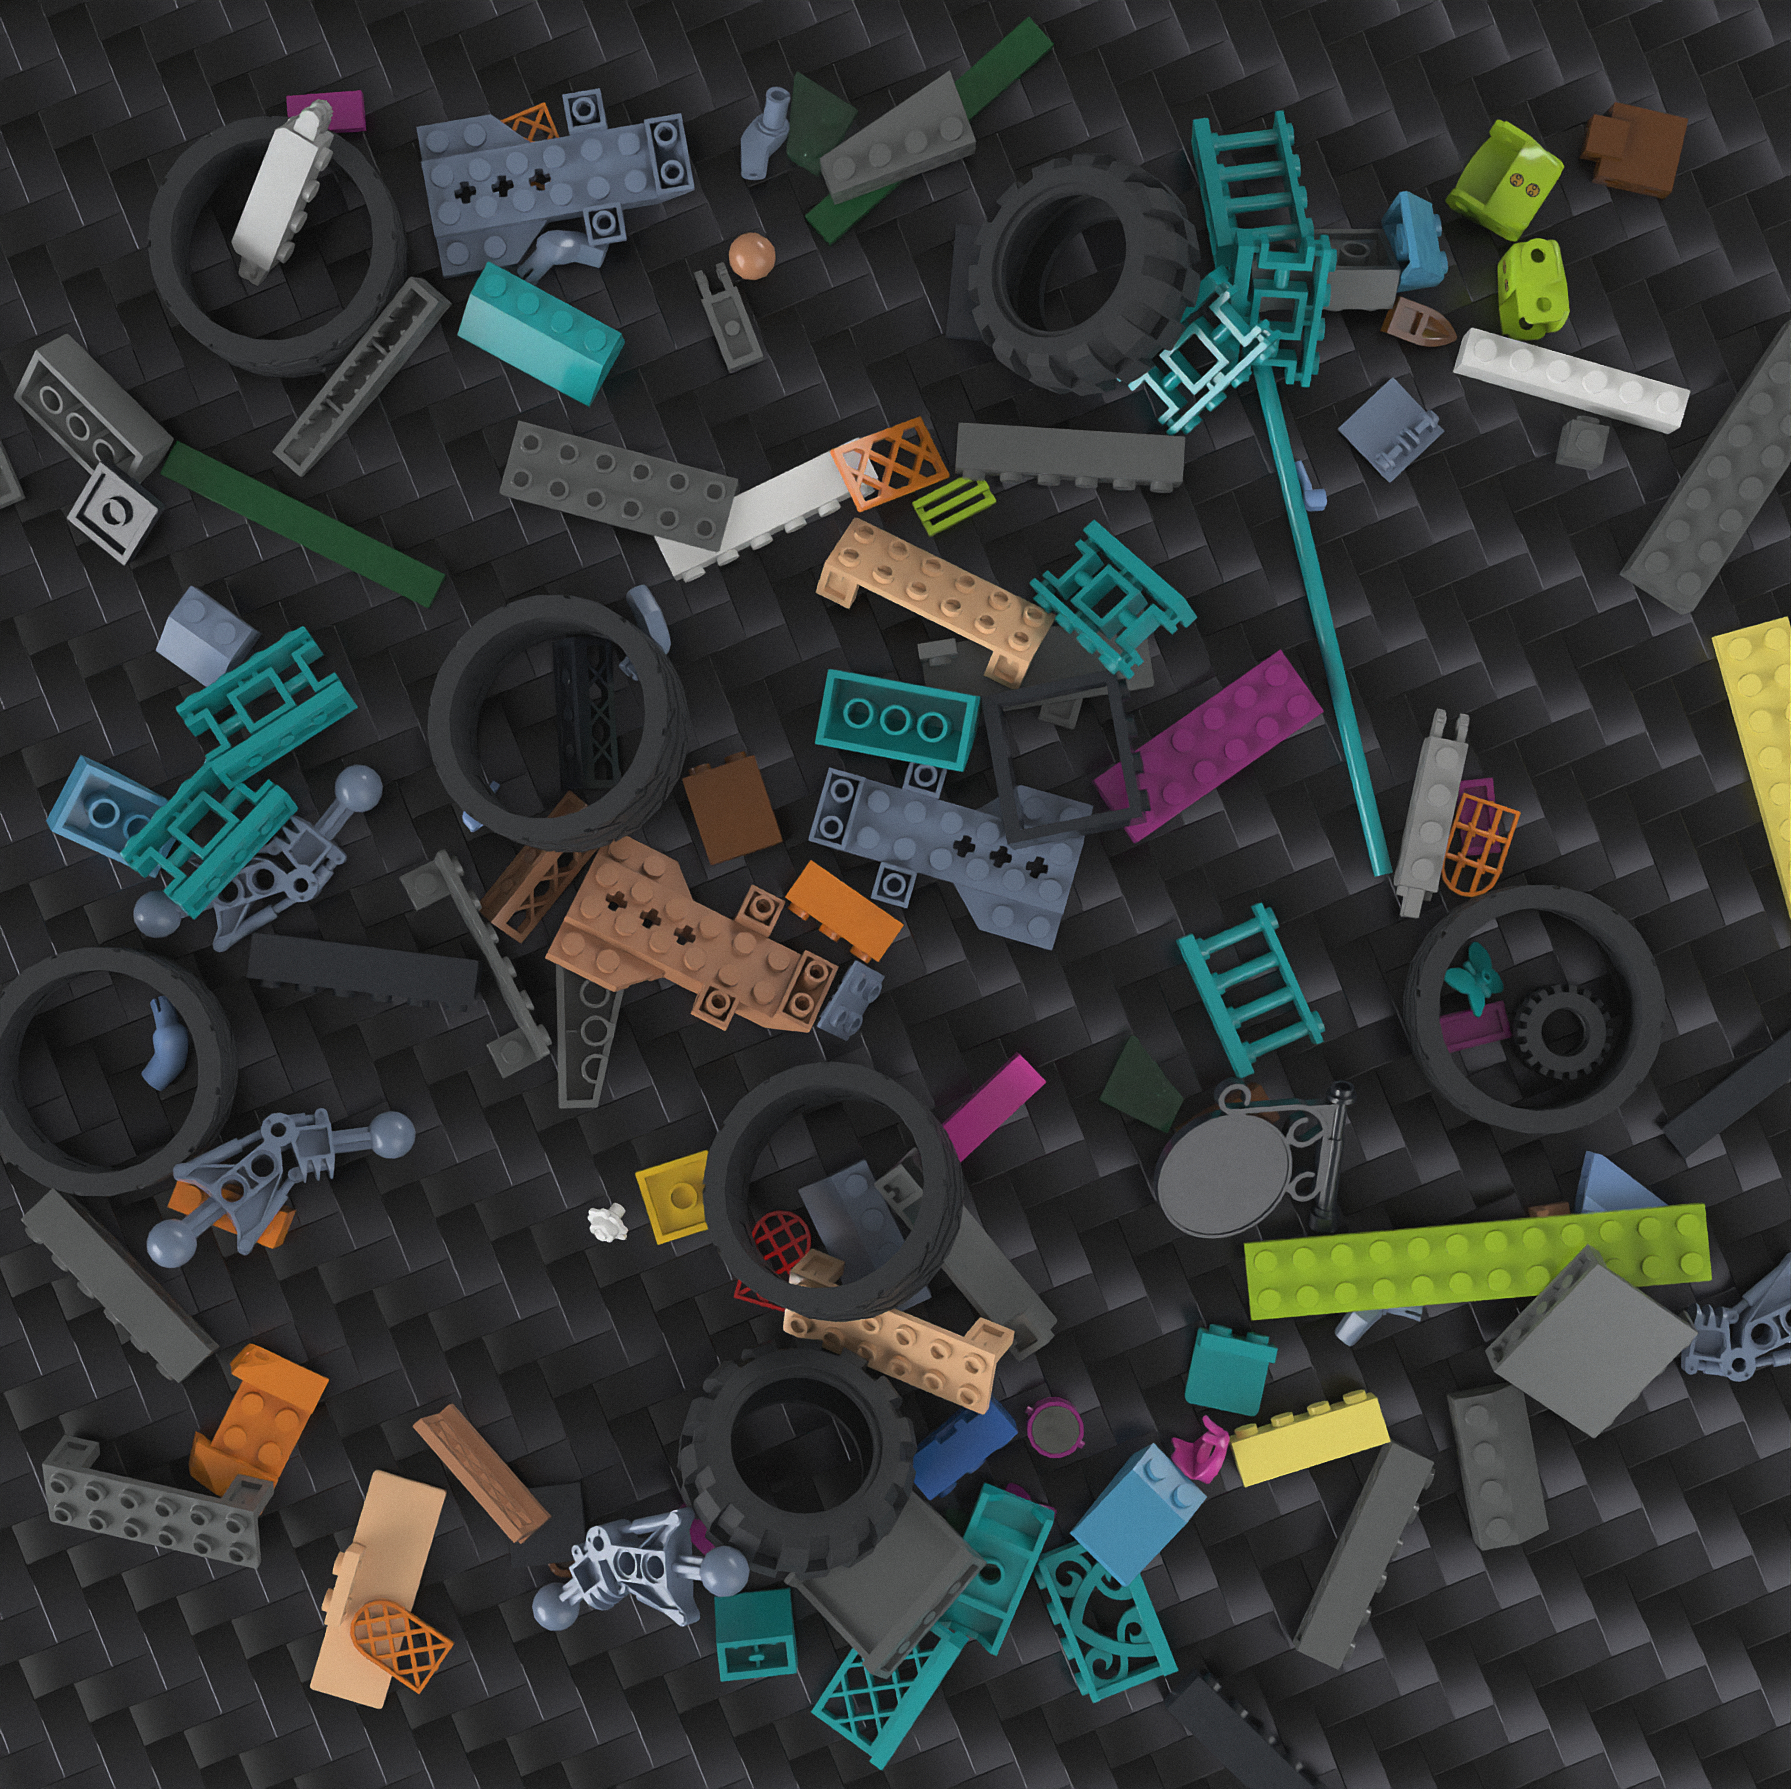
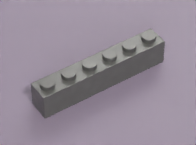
M958 423L955 473L963 474L962 479L972 481H984L985 475L1000 476V481L1004 483H1022L1023 478L1038 479V484L1047 486L1060 485V480L1075 481V486L1081 488H1097L1098 482L1113 483V489L1135 490L1136 485L1151 486L1150 491L1170 493L1173 492V487H1180L1183 482L1185 437Z
M52 1188L20 1219L27 1226L25 1228L27 1235L37 1244L41 1245L44 1243L53 1253L51 1258L54 1263L63 1271L68 1272L70 1270L79 1280L77 1285L80 1290L89 1298L94 1299L96 1297L105 1307L104 1313L107 1318L117 1326L123 1325L132 1335L130 1340L134 1346L143 1353L149 1352L158 1361L156 1364L157 1369L167 1379L171 1381L175 1379L178 1383L185 1380L220 1347L73 1194Z
M1391 1438V1442L1385 1443L1382 1446L1293 1639V1644L1297 1651L1339 1670L1343 1661L1348 1662L1356 1645V1641L1353 1640L1359 1626L1363 1628L1366 1625L1372 1610L1369 1603L1374 1592L1380 1593L1383 1589L1388 1575L1385 1571L1390 1558L1395 1559L1398 1556L1404 1539L1400 1536L1406 1523L1411 1524L1414 1521L1419 1510V1503L1416 1501L1422 1488L1427 1490L1435 1475V1469L1432 1468L1434 1461L1429 1456Z

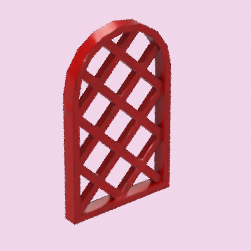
M776 1210L767 1213L757 1222L752 1235L755 1238L761 1224L766 1234L757 1238L755 1243L758 1244L769 1238L775 1249L763 1256L766 1261L778 1255L784 1267L775 1272L779 1275L787 1271L790 1276V1268L795 1266L810 1251L811 1234L808 1225L799 1215L791 1211ZM777 1215L782 1225L770 1231L765 1220L768 1217ZM783 1215H789L794 1219L786 1222ZM799 1221L806 1233L795 1239L789 1226ZM785 1229L791 1242L779 1248L772 1235ZM807 1238V1248L804 1255L798 1242ZM794 1245L800 1258L788 1264L782 1251ZM738 1280L734 1298L755 1303L761 1307L785 1312L786 1308L768 1303L769 1300L759 1296L758 1293L756 1294L760 1300L744 1296L743 1294L751 1289L746 1287L740 1290L742 1282Z

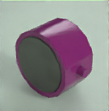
M1047 1397L1037 1401L1032 1408L1030 1406L1026 1407L1024 1411L1028 1414L1026 1418V1432L1032 1446L1040 1454L1050 1458H1062L1073 1453L1077 1447L1083 1448L1085 1442L1082 1441L1084 1424L1077 1408L1070 1401L1061 1397Z

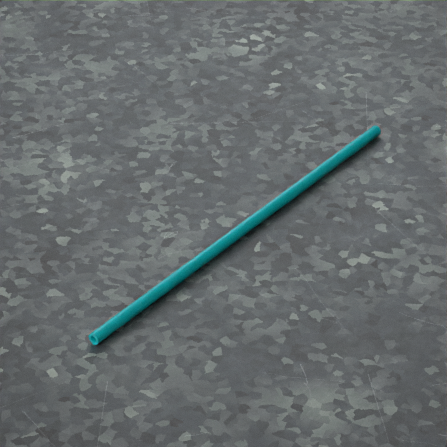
M1227 182L1225 187H1222L1223 195H1229L1231 199ZM1232 214V218L1228 219L1230 228H1238L1236 215ZM1256 338L1247 347H1256L1261 342ZM1252 365L1374 877L1393 873L1272 366Z

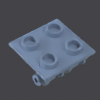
M1393 377L1338 428L1389 483L1444 432L1437 424L1439 417L1430 409L1426 412Z
M855 960L841 980L842 984L837 986L838 991L835 995H832V1001L828 1002L820 1015L821 1020L817 1027L847 1041L850 1035L855 1034L860 1028L863 1021L862 1015L869 1003L879 996L882 989L881 983L885 976Z

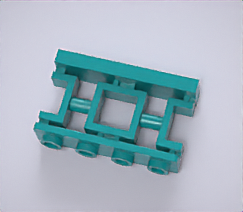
M1236 228L1230 273L1233 276L1228 281L1232 286L1236 284L1240 290L1228 303L1253 329L1262 322L1258 320L1261 297L1296 299L1292 322L1269 321L1271 324L1269 328L1273 332L1278 329L1283 334L1274 343L1279 348L1280 339L1301 340L1302 328L1305 326L1299 365H1297L1295 350L1278 349L1261 365L1285 367L1284 376L1286 384H1294V381H1300L1301 387H1310L1311 375H1317L1319 370L1320 356L1319 352L1315 351L1317 341H1323L1325 318H1321L1323 307H1328L1330 304L1331 284L1327 283L1328 272L1335 271L1337 250L1331 248L1328 235L1320 234L1319 240H1314L1313 236L1305 237L1303 253L1268 251L1269 239L1267 233L1252 236L1251 229ZM1255 252L1257 253L1256 261L1258 268L1275 269L1274 280L1253 279L1251 294H1249L1248 288L1253 254ZM1314 256H1316L1310 297H1308L1306 282L1289 281L1290 271H1312ZM1231 334L1225 341L1239 355L1240 342ZM1243 347V348H1242V354H1241V361H1242L1255 347H1245V348ZM1238 356L1227 365L1230 370L1241 362L1238 361ZM1256 360V361H1254L1251 365H1260V364H1259L1258 361Z
M1224 265L1209 273L1201 281L1195 308L1186 307L1180 323L1186 327L1185 331L1171 351L1165 349L1159 355L1172 371L1164 376L1156 366L1128 385L1134 391L1146 381L1166 403L1169 409L1158 421L1162 425L1165 423L1168 425L1169 429L1166 431L1168 436H1174L1180 430L1186 435L1202 421L1198 414L1205 407L1211 412L1225 400L1227 396L1223 391L1230 384L1237 388L1252 374L1248 367L1257 360L1261 365L1278 350L1274 343L1283 335L1278 329L1273 332L1269 328L1271 324L1267 319L1251 329L1228 303L1240 288L1236 284L1233 286L1228 280L1233 275ZM1217 293L1220 297L1209 308L1222 323L1214 329L1202 315L1190 325L1187 320ZM1194 334L1219 360L1203 377L1178 350ZM1233 334L1245 348L1257 338L1261 343L1230 370L1227 365L1238 355L1225 340ZM1183 382L1195 395L1207 386L1210 391L1181 417L1178 412L1188 402L1176 387Z
M1093 520L1083 529L1089 538L1085 542L1080 539L1075 544L1083 557L1059 580L1047 570L1042 575L1045 579L1042 583L1034 578L1029 584L1037 593L1033 600L1039 607L1043 608L1048 615L1054 611L1057 614L1054 619L1068 634L1075 630L1079 634L1076 639L1090 654L1097 650L1101 654L1098 659L1113 675L1120 671L1129 680L1135 675L1130 668L1134 664L1139 667L1144 662L1135 649L1152 632L1162 625L1173 634L1178 630L1175 626L1178 622L1187 628L1197 616L1182 595L1098 522ZM1099 551L1121 571L1118 573L1108 564L1093 578L1092 575L1104 565L1096 553ZM1117 585L1127 596L1101 619L1091 608ZM1080 587L1083 588L1070 600L1078 611L1076 614L1053 595L1057 592L1063 599L1067 600ZM1144 590L1166 611L1163 612L1153 603L1138 618L1136 615L1148 604L1141 591ZM1124 626L1127 628L1114 640L1122 651L1120 655L1097 635L1099 631L1110 640Z
M304 626L286 633L280 641L264 651L255 653L247 662L231 672L222 674L216 682L200 692L189 695L183 703L176 707L177 712L195 737L209 728L212 729L221 745L205 756L215 774L229 790L358 708L335 672L320 682L316 679L308 665L323 656V653ZM296 662L302 672L283 683L278 673ZM311 685L317 695L298 706L292 696ZM275 686L286 704L254 723L244 706ZM232 703L237 714L219 725L213 715ZM246 726L252 736L236 747H233L228 737Z
M207 758L204 765L192 778L187 779L181 784L178 792L165 806L156 810L151 821L138 834L133 835L127 841L125 848L120 852V856L126 863L144 878L157 865L173 876L175 879L163 892L194 920L287 822L291 815L299 809L289 794L278 785L275 786L269 779L256 793L241 782L233 787L232 792L221 803H218L211 795L223 782L215 774ZM247 799L255 808L241 822L232 813ZM211 809L226 821L227 824L202 849L186 835ZM173 836L181 845L166 859L158 851ZM194 854L203 863L188 877L179 869Z

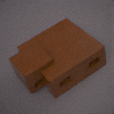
M1614 102L1608 109L1607 116L1594 114L1588 120L1579 158L1597 162L1592 183L1665 199L1673 189L1688 118Z

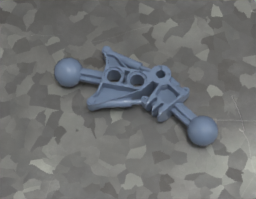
M353 765L345 768L339 773L335 781V794L337 798L315 825L298 816L291 815L290 818L295 826L293 828L286 825L282 826L287 836L282 838L275 835L271 843L264 845L256 853L277 855L283 851L297 869L290 871L274 858L254 856L231 880L238 887L237 898L234 901H229L220 892L203 911L214 908L216 913L218 930L213 941L214 950L217 952L228 950L230 946L278 918V913L296 902L312 900L321 893L323 886L334 874L332 870L336 865L347 861V854L332 839L354 812L362 813L371 810L378 804L382 796L383 785L380 776L373 769L366 765ZM194 854L188 859V862L197 868L203 863ZM329 858L328 862L324 865L323 862ZM263 868L270 870L274 875V885L270 889L262 888L257 882V875ZM301 878L308 882V889L306 891L302 890L299 886ZM160 890L149 891L142 895L136 902L133 911L134 922L138 929L146 936L153 938H163L174 933L180 925L181 918L189 916L179 905L175 904ZM282 891L286 892L288 896L286 899L274 906L270 904L246 919L256 900Z
M323 1108L317 1109L314 1115L306 1116L305 1113L292 1115L283 1113L271 1114L263 1121L260 1130L240 1140L235 1138L184 1164L175 1165L173 1176L177 1181L195 1184L210 1197L183 1220L169 1219L156 1224L149 1232L147 1238V1252L151 1259L160 1266L167 1268L180 1267L187 1263L195 1254L197 1247L196 1238L226 1214L237 1231V1249L239 1253L248 1255L288 1199L286 1195L294 1183L302 1181L306 1183L307 1173L314 1172L317 1181H320V1171L327 1170L330 1179H333L335 1154L372 1149L377 1155L384 1158L395 1159L404 1156L411 1150L415 1142L416 1131L414 1125L406 1115L394 1111L379 1114L371 1121L369 1127L339 1131L331 1130L328 1113ZM275 1129H282L285 1134L282 1137H275L271 1132ZM261 1139L262 1144L238 1164H218L242 1152L243 1147ZM291 1148L297 1167L292 1168L288 1172L287 1180L277 1190L283 1177L281 1152ZM260 1159L268 1160L274 1166L273 1172L266 1177L255 1175L251 1169L252 1165ZM229 1184L239 1185L243 1189L244 1194L236 1202L226 1201L221 1195L224 1187Z
M1791 1252L1784 1257L1774 1270L1743 1294V1300L1732 1309L1718 1306L1713 1311L1711 1305L1706 1304L1700 1310L1697 1303H1692L1688 1307L1686 1312L1699 1334L1686 1349L1681 1351V1368L1691 1375L1695 1374L1697 1370H1703L1704 1374L1726 1376L1733 1381L1741 1382L1749 1379L1757 1367L1771 1364L1774 1367L1791 1364V1348L1770 1353V1356L1755 1359V1357L1787 1342L1791 1343V1323H1786L1785 1319L1787 1312L1791 1309ZM1734 1323L1732 1338L1730 1341L1729 1324ZM1764 1323L1765 1328L1762 1336L1752 1339L1751 1332L1754 1326Z
M691 1507L635 1519L633 1523L626 1519H620L592 1527L586 1535V1541L572 1547L575 1563L569 1567L573 1579L567 1584L551 1582L540 1588L534 1597L532 1609L534 1618L543 1628L550 1631H561L573 1625L579 1614V1602L583 1599L595 1609L609 1610L614 1604L621 1601L622 1598L632 1593L636 1595L637 1600L667 1614L679 1626H686L700 1619V1612L693 1598V1580H701L703 1586L710 1593L718 1597L733 1596L741 1591L748 1582L750 1568L746 1557L740 1550L731 1546L715 1547L705 1557L692 1555L690 1527L695 1518V1513ZM654 1532L648 1539L638 1538L637 1536L640 1534Z

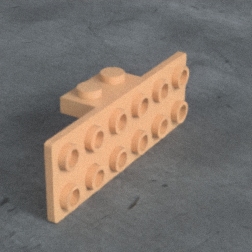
M376 1470L373 1473L353 1543L346 1549L345 1553H338L332 1574L338 1575L335 1588L327 1590L322 1604V1611L327 1612L324 1624L328 1626L311 1680V1689L377 1709L383 1707L392 1675L370 1660H367L354 1647L350 1637L351 1622L355 1613L365 1603L375 1599H388L404 1606L408 1611H412L447 1494L445 1489L381 1470ZM382 1605L369 1607L370 1618L384 1616ZM387 1605L389 1615L401 1613L397 1609ZM364 1611L359 1615L357 1621L365 1619ZM403 1617L390 1620L392 1633L406 1631ZM385 1621L371 1623L374 1637L387 1634ZM366 1624L355 1626V1634L358 1640L369 1638ZM404 1636L393 1638L396 1652L400 1651ZM388 1639L375 1642L377 1655L391 1653ZM370 1643L360 1644L367 1652L372 1654ZM392 1658L380 1660L393 1669Z

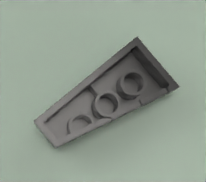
M950 70L820 158L821 171L834 205L975 154L976 140Z
M555 963L558 1107H598L624 989L613 992Z

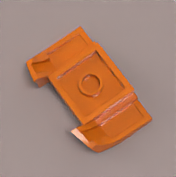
M250 1343L246 1345L230 1363L231 1374L240 1378L242 1382L213 1440L210 1441L203 1434L195 1432L189 1458L191 1476L220 1497L224 1495L237 1474L273 1481L275 1488L311 1413H313L329 1381L328 1378L262 1347Z

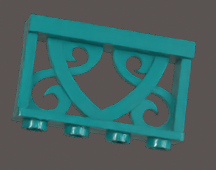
M1076 1540L1046 1553H1041L1037 1560L1039 1566L1034 1567L1033 1572L1040 1590L1048 1588L1052 1601L1046 1603L1054 1625L1061 1623L1065 1631L1066 1637L1060 1640L1068 1661L1075 1658L1080 1672L1075 1673L1074 1676L1082 1696L1090 1694L1094 1704L1101 1699L1161 1675L1167 1676L1177 1672L1178 1668L1140 1573L1126 1587L1121 1585L1118 1589L1109 1588L1101 1578L1105 1574L1110 1582L1112 1575L1098 1561L1091 1566L1089 1561L1081 1555V1553L1087 1550ZM1067 1560L1079 1563L1087 1572L1083 1579L1077 1572L1069 1570L1066 1572L1072 1576L1071 1584L1068 1586L1060 1584L1055 1575L1060 1563ZM1095 1586L1104 1595L1112 1599L1127 1600L1133 1598L1136 1605L1129 1608L1119 1620L1117 1639L1104 1636L1082 1622L1086 1603ZM1060 1596L1074 1597L1069 1618ZM1136 1622L1141 1626V1632L1133 1635L1129 1631L1131 1642L1125 1641L1127 1624ZM1076 1636L1093 1646L1086 1652L1085 1656L1082 1653ZM1112 1654L1120 1655V1668L1113 1678L1101 1679L1094 1674L1092 1669L1093 1661L1099 1658L1103 1659L1106 1662V1671L1112 1664ZM1156 1656L1158 1661L1128 1672V1657Z

